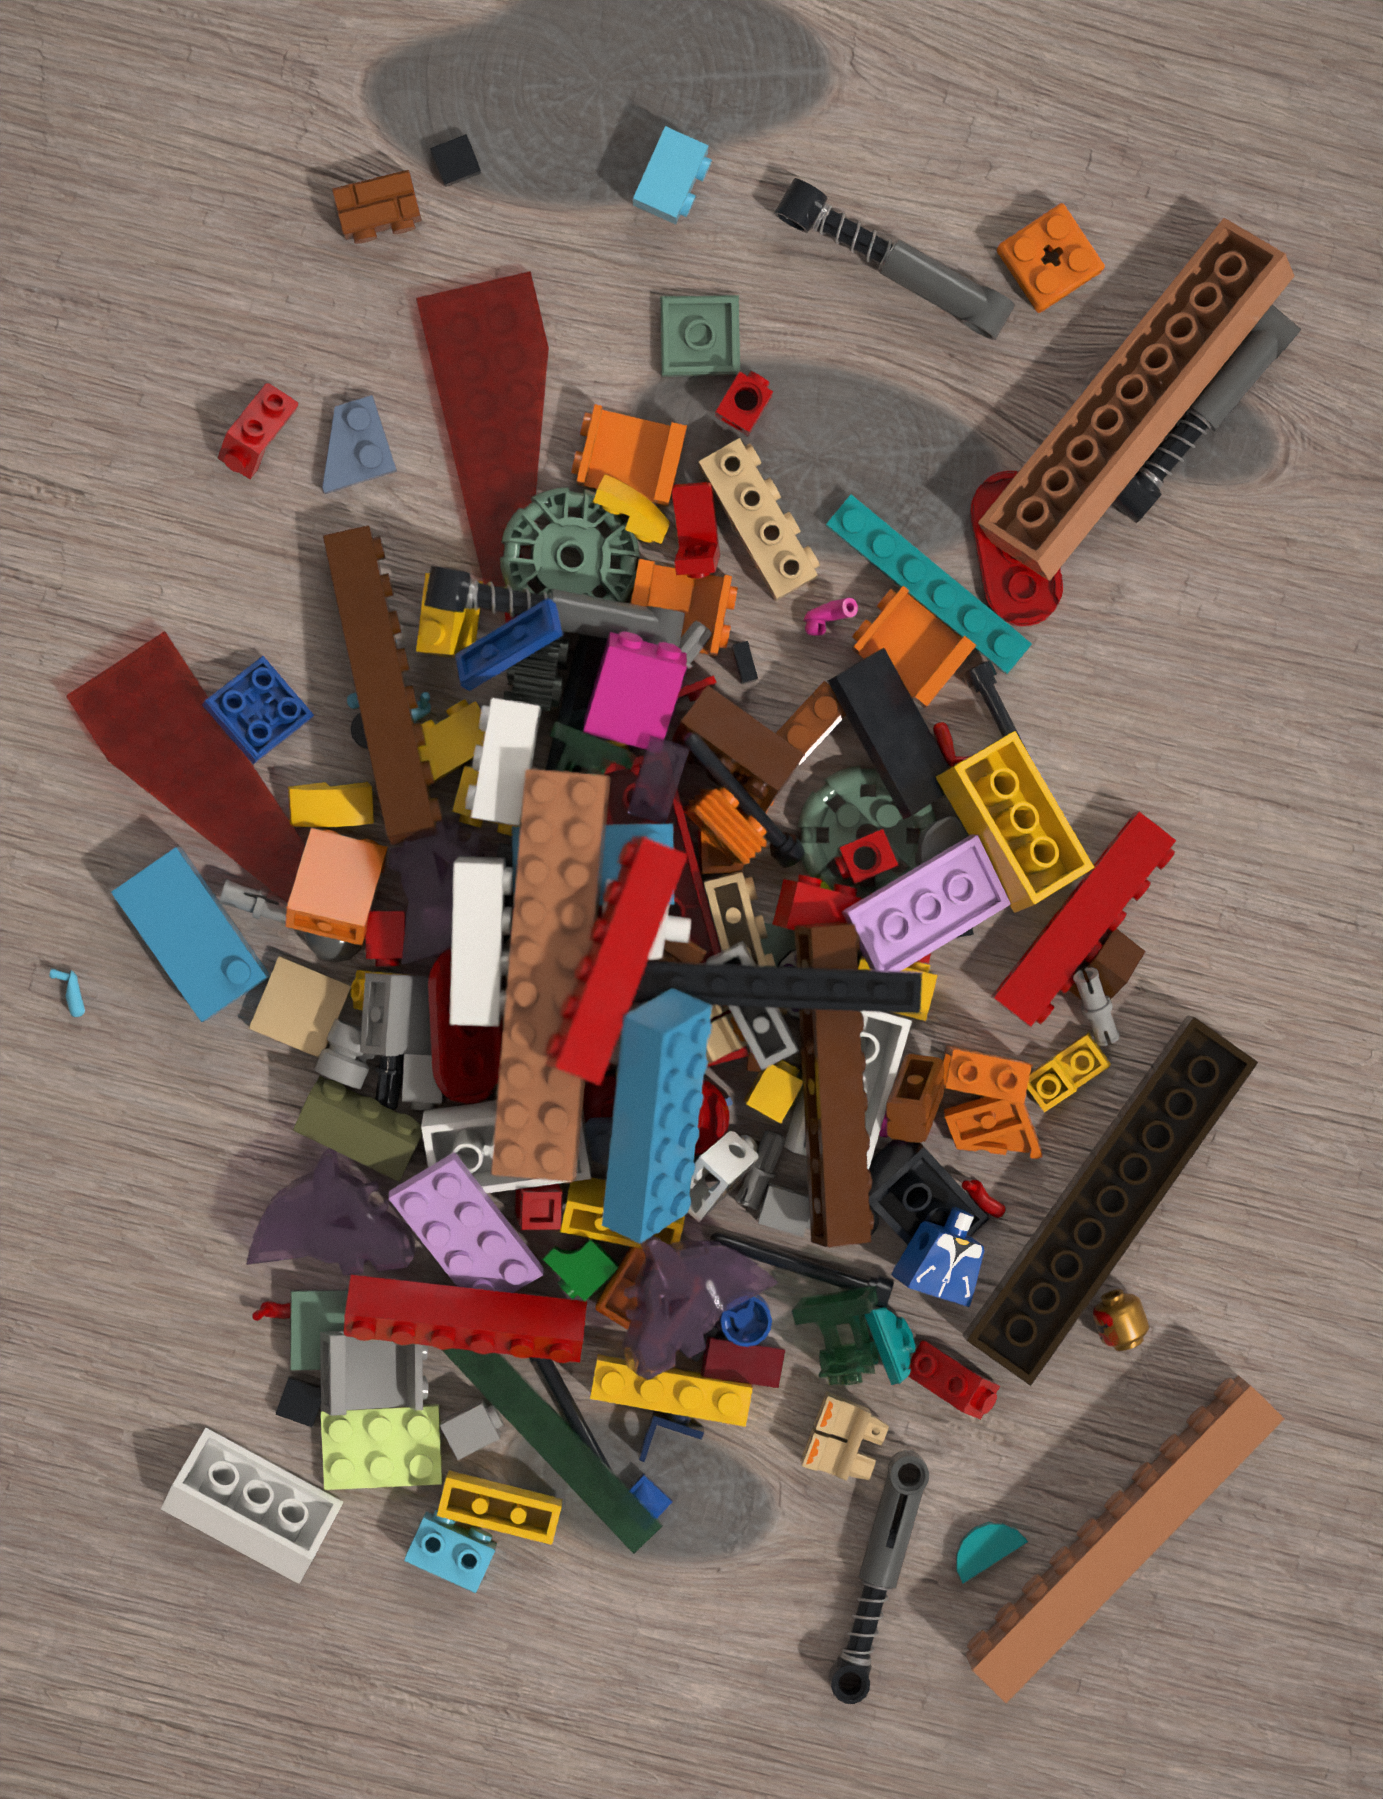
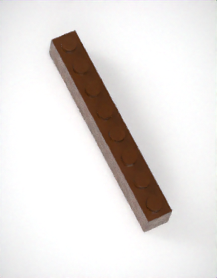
M369 525L323 535L387 837L391 845L438 835L436 823L443 821L438 798L431 799L428 785L434 783V777L430 761H422L419 748L426 746V740L421 722L414 724L411 709L418 708V703L413 685L406 686L403 672L410 671L405 647L398 649L395 635L402 633L397 610H389L387 597L394 596L389 573H381L379 561L386 559L381 536L374 537Z
M830 922L795 926L797 967L857 969V953L860 949V939L855 930V924ZM799 1009L811 1243L827 1248L870 1243L871 1231L874 1227V1217L869 1208V1191L872 1187V1177L867 1168V1152L870 1148V1138L865 1129V1112L868 1108V1098L863 1089V1072L866 1069V1058L861 1049V1033L864 1029V1018L861 1011Z

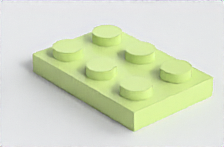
M439 1404L423 1405V1410L416 1411L409 1407L346 1410V1415L333 1416L321 1411L324 1490L441 1485L443 1483Z

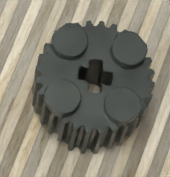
M561 636L507 669L508 685H512L513 689L512 691H504L503 700L540 706L541 710L550 711L551 707L559 708L563 677H557L558 669L566 670L570 639H565Z

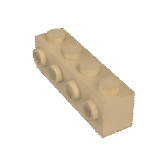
M739 438L698 461V467L706 481L711 483L715 497L776 602L816 579L818 574L815 569L820 564L809 546L802 548L795 536L801 531L791 513L787 512L783 515L776 500L780 499L781 496L771 478L763 480L757 466L762 463L755 449L750 443L744 446Z
M743 870L705 879L704 884L722 951L744 941L756 965L775 966L772 953L764 955L761 939L768 938L763 916L754 917L751 901L758 900L753 878H744ZM779 1008L782 1015L788 1014L786 1008Z

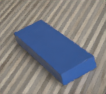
M547 598L456 653L455 659L461 687L471 691L563 636L556 603Z

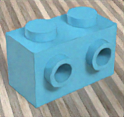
M665 126L635 192L633 206L675 225L680 215L687 218L696 198V195L690 193L696 179L704 181L712 159L706 157L708 145Z
M435 1510L434 1514L426 1511L404 1561L476 1593L495 1553L497 1543L491 1541L492 1535L480 1528L471 1526L470 1530L456 1525L454 1520L437 1516L438 1510Z

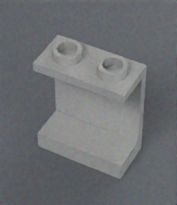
M365 973L360 1053L383 1056H398V1054L431 1055L428 998L429 976Z
M344 1330L320 1332L321 1411L333 1416L346 1415V1410L409 1407L415 1411L423 1410V1400L428 1397V1381L426 1376H423V1360L427 1359L428 1346L418 1344L399 1345L391 1341L373 1339L361 1341L354 1337H346Z

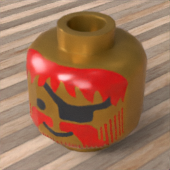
M1121 1289L1112 1290L1103 1294L1101 1302L1093 1309V1319L1100 1339L1105 1345L1114 1347L1116 1351H1125L1137 1347L1144 1341L1143 1337L1149 1330V1322L1138 1296L1126 1294Z

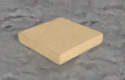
M278 956L249 1029L319 1058L321 1051L328 1046V1034L334 1020L339 1019L351 991V985Z

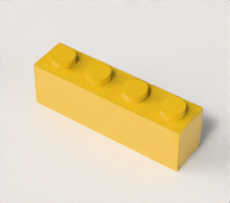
M598 1354L590 1399L746 1427L753 1387L752 1384L705 1378L700 1375V1372Z

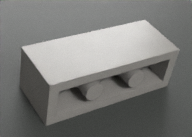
M744 941L719 952L706 961V963L756 965ZM729 1006L762 1070L798 1052V1045L779 1008Z

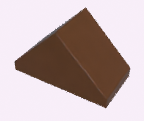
M1118 929L1108 934L1102 942L1103 946L1097 955L1081 969L1087 983H1089V978L1085 968H1095L1098 970L1104 994L1109 996L1110 1000L1128 982L1146 952ZM1074 983L1068 991L1082 1001L1077 985Z

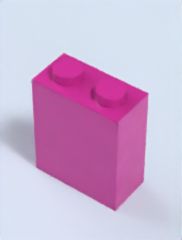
M610 632L585 713L583 733L660 753L687 668V653L682 652L678 646L671 643L660 642L656 645L643 641L640 636L634 633L620 632V634Z

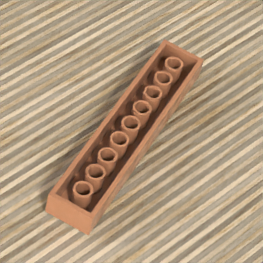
M1223 218L978 523L990 542L1050 581L1295 277L1286 254L1228 219Z
M525 769L491 1175L573 1182L577 1177L585 1080L545 1065L548 1056L545 1055V1049L551 1035L558 1033L563 1020L560 1017L561 1006L566 996L573 994L578 981L574 978L576 967L580 959L588 955L593 942L589 940V934L595 920L599 917L610 777Z
M1239 1375L1234 1380L1227 1378L1214 1392L1216 1398L1206 1408L1200 1406L1189 1416L1186 1421L1189 1426L1179 1436L1176 1434L1171 1435L1160 1446L1159 1451L1161 1455L1152 1464L1149 1462L1142 1464L1131 1477L1134 1482L1124 1492L1118 1490L1106 1501L1104 1507L1107 1510L1097 1520L1090 1518L1081 1526L1077 1532L1079 1538L1068 1549L1066 1546L1060 1548L1049 1561L1052 1566L1042 1576L1036 1574L1022 1588L1024 1595L1014 1605L1011 1602L1005 1604L994 1617L997 1622L987 1632L981 1630L967 1644L969 1651L965 1655L972 1671L1005 1703L1043 1667L1285 1419Z

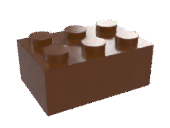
M708 685L681 720L669 744L675 748L674 752L681 760L689 764L696 763L707 771L706 775L712 782L721 786L685 745L684 740L687 734H698L764 812L768 810L805 756L801 751Z

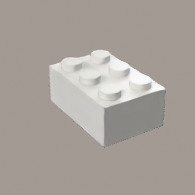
M491 698L490 706L483 705L479 729L486 732L484 745H476L472 769L479 771L477 786L469 785L466 799V809L472 810V818L521 826L525 769L532 770L542 711L540 706Z

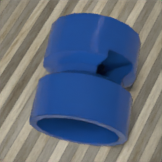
M741 1290L732 1293L725 1299L720 1310V1322L723 1333L729 1341L738 1346L750 1347L757 1345L767 1337L771 1330L772 1318L769 1306L764 1298L754 1291Z

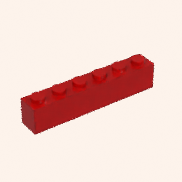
M1140 811L1134 812L1093 864L1095 868L1086 873L990 997L1027 1026L1032 1027L1035 1021L1041 1025L1055 1007L1050 1002L1059 991L1065 994L1075 983L1073 977L1076 973L1074 971L1081 962L1085 960L1089 963L1100 951L1103 944L1099 942V939L1107 929L1112 932L1115 931L1127 915L1123 911L1131 898L1138 901L1149 888L1151 882L1147 878L1155 867L1162 870L1175 854L1171 847L1176 842V839Z
M633 836L631 842L627 841L624 844L618 859V863L622 865L616 880H611L604 895V902L607 905L603 916L595 920L589 934V940L593 941L587 957L583 956L576 967L574 978L578 981L572 995L568 994L561 1006L560 1017L563 1018L558 1033H553L546 1045L545 1055L548 1056L545 1065L588 1082L601 1084L622 1029L624 1016L627 1015L687 859V854L646 837Z
M351 1275L345 1309L344 1335L361 1341L373 1339L391 1341L399 1345H427L441 1350L453 1348L471 1350L478 1354L498 1353L512 1355L521 1359L534 1357L551 1359L558 1363H580L587 1301Z

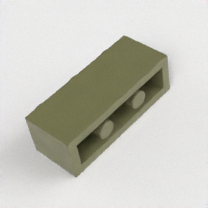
M319 1076L311 1089L293 1128V1131L399 1182L423 1135L422 1124L416 1122L411 1116L399 1114L381 1105L371 1097H364L345 1088L340 1082L329 1080L322 1076Z

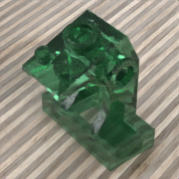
M556 721L550 733V737L566 744L555 772L571 773L574 764L589 769L588 774L603 775L612 763L631 770L636 757L635 754Z
M876 1286L803 1297L792 1309L795 1325L814 1322L822 1332L826 1349H822L819 1352V1362L822 1370L818 1376L819 1378H827L829 1385L839 1384L840 1386L860 1384L863 1383L862 1376L875 1374L874 1365H878L879 1353L875 1342L870 1341L864 1314H869L879 1302ZM849 1323L855 1343L841 1345L836 1325Z

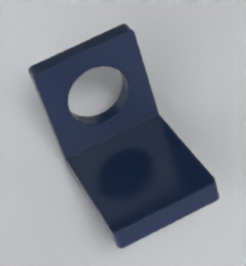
M653 1411L639 1453V1461L645 1462L657 1425L702 1440L704 1434V1427L691 1423V1417L671 1413L666 1415Z

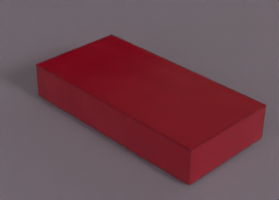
M707 1336L700 1375L705 1378L779 1388L785 1349L761 1344L744 1347L738 1346L728 1339Z

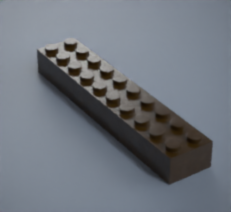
M1187 1015L962 1335L965 1340L1031 1386L1254 1070L1258 1061L1197 1018Z

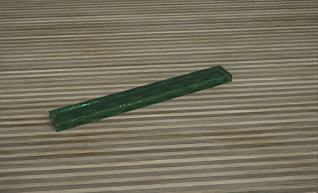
M453 1348L442 1350L633 1554L662 1528L663 1524L502 1354H478L471 1350Z

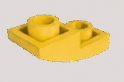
M605 474L596 491L593 502L601 505L609 513L630 516L625 530L633 533L637 539L651 543L655 541L662 544L670 526V521L644 495L627 484Z
M326 782L288 787L291 826L343 827L374 824L372 786L369 782L329 786Z
M1088 1032L1031 1072L1027 1089L1045 1113L1076 1092L1080 1086L1109 1068L1111 1063Z

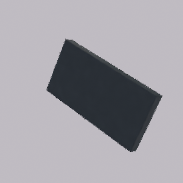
M885 648L876 651L828 680L830 687L903 820L945 795L936 776L950 769Z

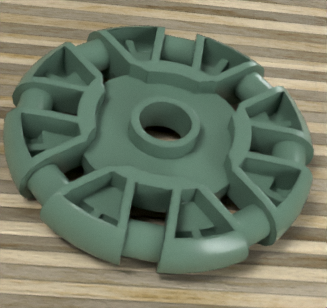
M569 487L550 489L532 497V502L524 509L518 508L509 520L501 543L505 544L504 557H500L502 576L506 586L510 585L511 589L523 591L527 588L530 593L534 592L527 583L536 576L537 583L545 588L542 592L545 591L547 596L552 592V589L595 597L591 591L601 584L606 590V595L602 599L625 603L633 591L636 577V559L640 558L637 538L633 533L625 530L627 522L620 515L609 513L601 505L593 502L595 492L583 489V492L569 491ZM568 507L580 508L581 518L568 517ZM541 515L545 516L550 522L542 530L534 522ZM603 520L613 531L606 539L595 528ZM520 546H532L531 559L519 558ZM573 547L579 551L581 562L578 567L569 568L562 563L560 555L563 548ZM611 555L621 558L620 569L610 568Z
M861 765L851 766L831 774L824 779L826 783L816 793L812 791L805 801L797 827H801V844L805 852L801 861L810 877L825 881L832 891L835 883L858 889L856 897L863 899L869 896L870 892H876L917 867L915 864V853H918L919 843L906 844V828H919V838L920 833L927 825L937 820L931 804L903 820L898 809L890 804L892 798L877 770L861 769ZM861 784L875 785V797H860ZM838 795L845 804L834 813L827 803ZM864 824L873 825L877 831L883 829L897 862L900 858L908 866L899 877L890 869L875 875L874 887L860 886V882L852 884L850 877L844 880L840 874L836 877L826 866L834 857L840 856L838 847L857 840L856 832ZM817 827L829 828L828 843H817ZM859 847L853 855V861L859 869L867 870L874 864L875 855L870 848Z

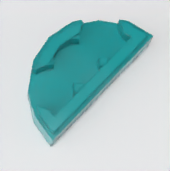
M887 1308L865 1311L863 1313L891 1385L900 1384L911 1372V1369H908L911 1364V1353H915L916 1350L913 1333L903 1317H897Z
M986 1522L972 1528L962 1538L956 1556V1569L962 1584L1020 1548L1028 1540L1017 1528L1003 1523Z

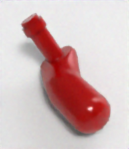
M938 722L933 726V733L938 746L949 766L953 767L955 764L970 757L955 756L953 739L946 723Z
M965 1180L962 1182V1188L968 1191L969 1195L982 1210L995 1218H1001L1005 1214V1206L990 1197L979 1180Z
M265 1301L261 1304L260 1310L253 1312L252 1318L255 1321L261 1320L264 1316L276 1319H289L290 1302L280 1304Z

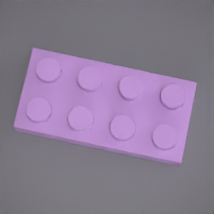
M971 834L845 909L842 913L847 923L855 924V930L860 939V950L870 970L901 971L1011 905L978 835Z
M455 1152L389 1191L388 1199L457 1287L514 1293L543 1276V1266Z

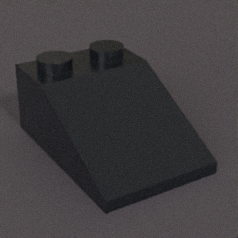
M893 1139L872 1158L869 1167L872 1177L869 1205L907 1245L920 1224L924 1221L944 1227L952 1207L962 1209L974 1215L967 1233L970 1237L990 1219L921 1143Z

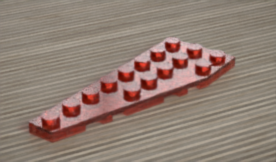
M531 271L416 298L483 583L487 585L491 581L494 586L502 588L506 587L500 567V557H504L505 544L501 543L504 530L517 509H524L532 502L531 498L536 495L549 346ZM520 546L519 558L531 559V546Z
M162 632L66 695L95 742L112 765L260 880L285 902H289L306 844L255 766L203 707V702L209 696L167 632Z

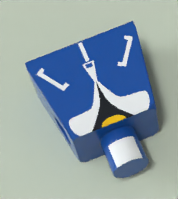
M952 1207L944 1227L928 1221L921 1223L891 1275L910 1289L970 1307L985 1251L982 1244L967 1235L974 1215L962 1209Z

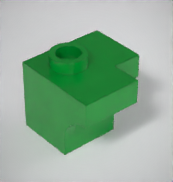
M591 1238L574 1250H564L554 1245L543 1257V1260L561 1277L557 1284L572 1299L579 1295L584 1302L619 1268V1264Z

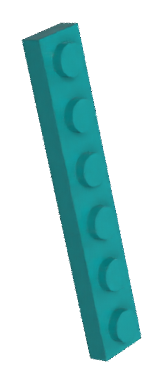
M850 494L825 525L900 588L902 586L906 587L911 597L959 636L963 637L965 635L977 645L974 649L987 660H991L992 664L1005 675L1010 672L1032 645L1030 641L852 494Z

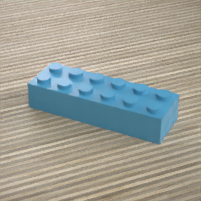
M673 988L624 1016L602 1226L638 1243L644 1242L677 1219L685 1216L691 1205L689 1194L691 1178L695 1171L693 1160L695 1144L699 1137L697 1126L699 1109L703 1103L702 1084L707 1068V1042L712 1030L710 1023L712 1005Z

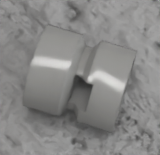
M335 1019L327 1037L330 1047L321 1051L314 1070L330 1079L361 1089L369 1071L366 1060L372 1059L375 1054L360 1053L362 1028Z

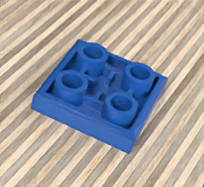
M264 656L260 657L202 704L253 765L314 716Z

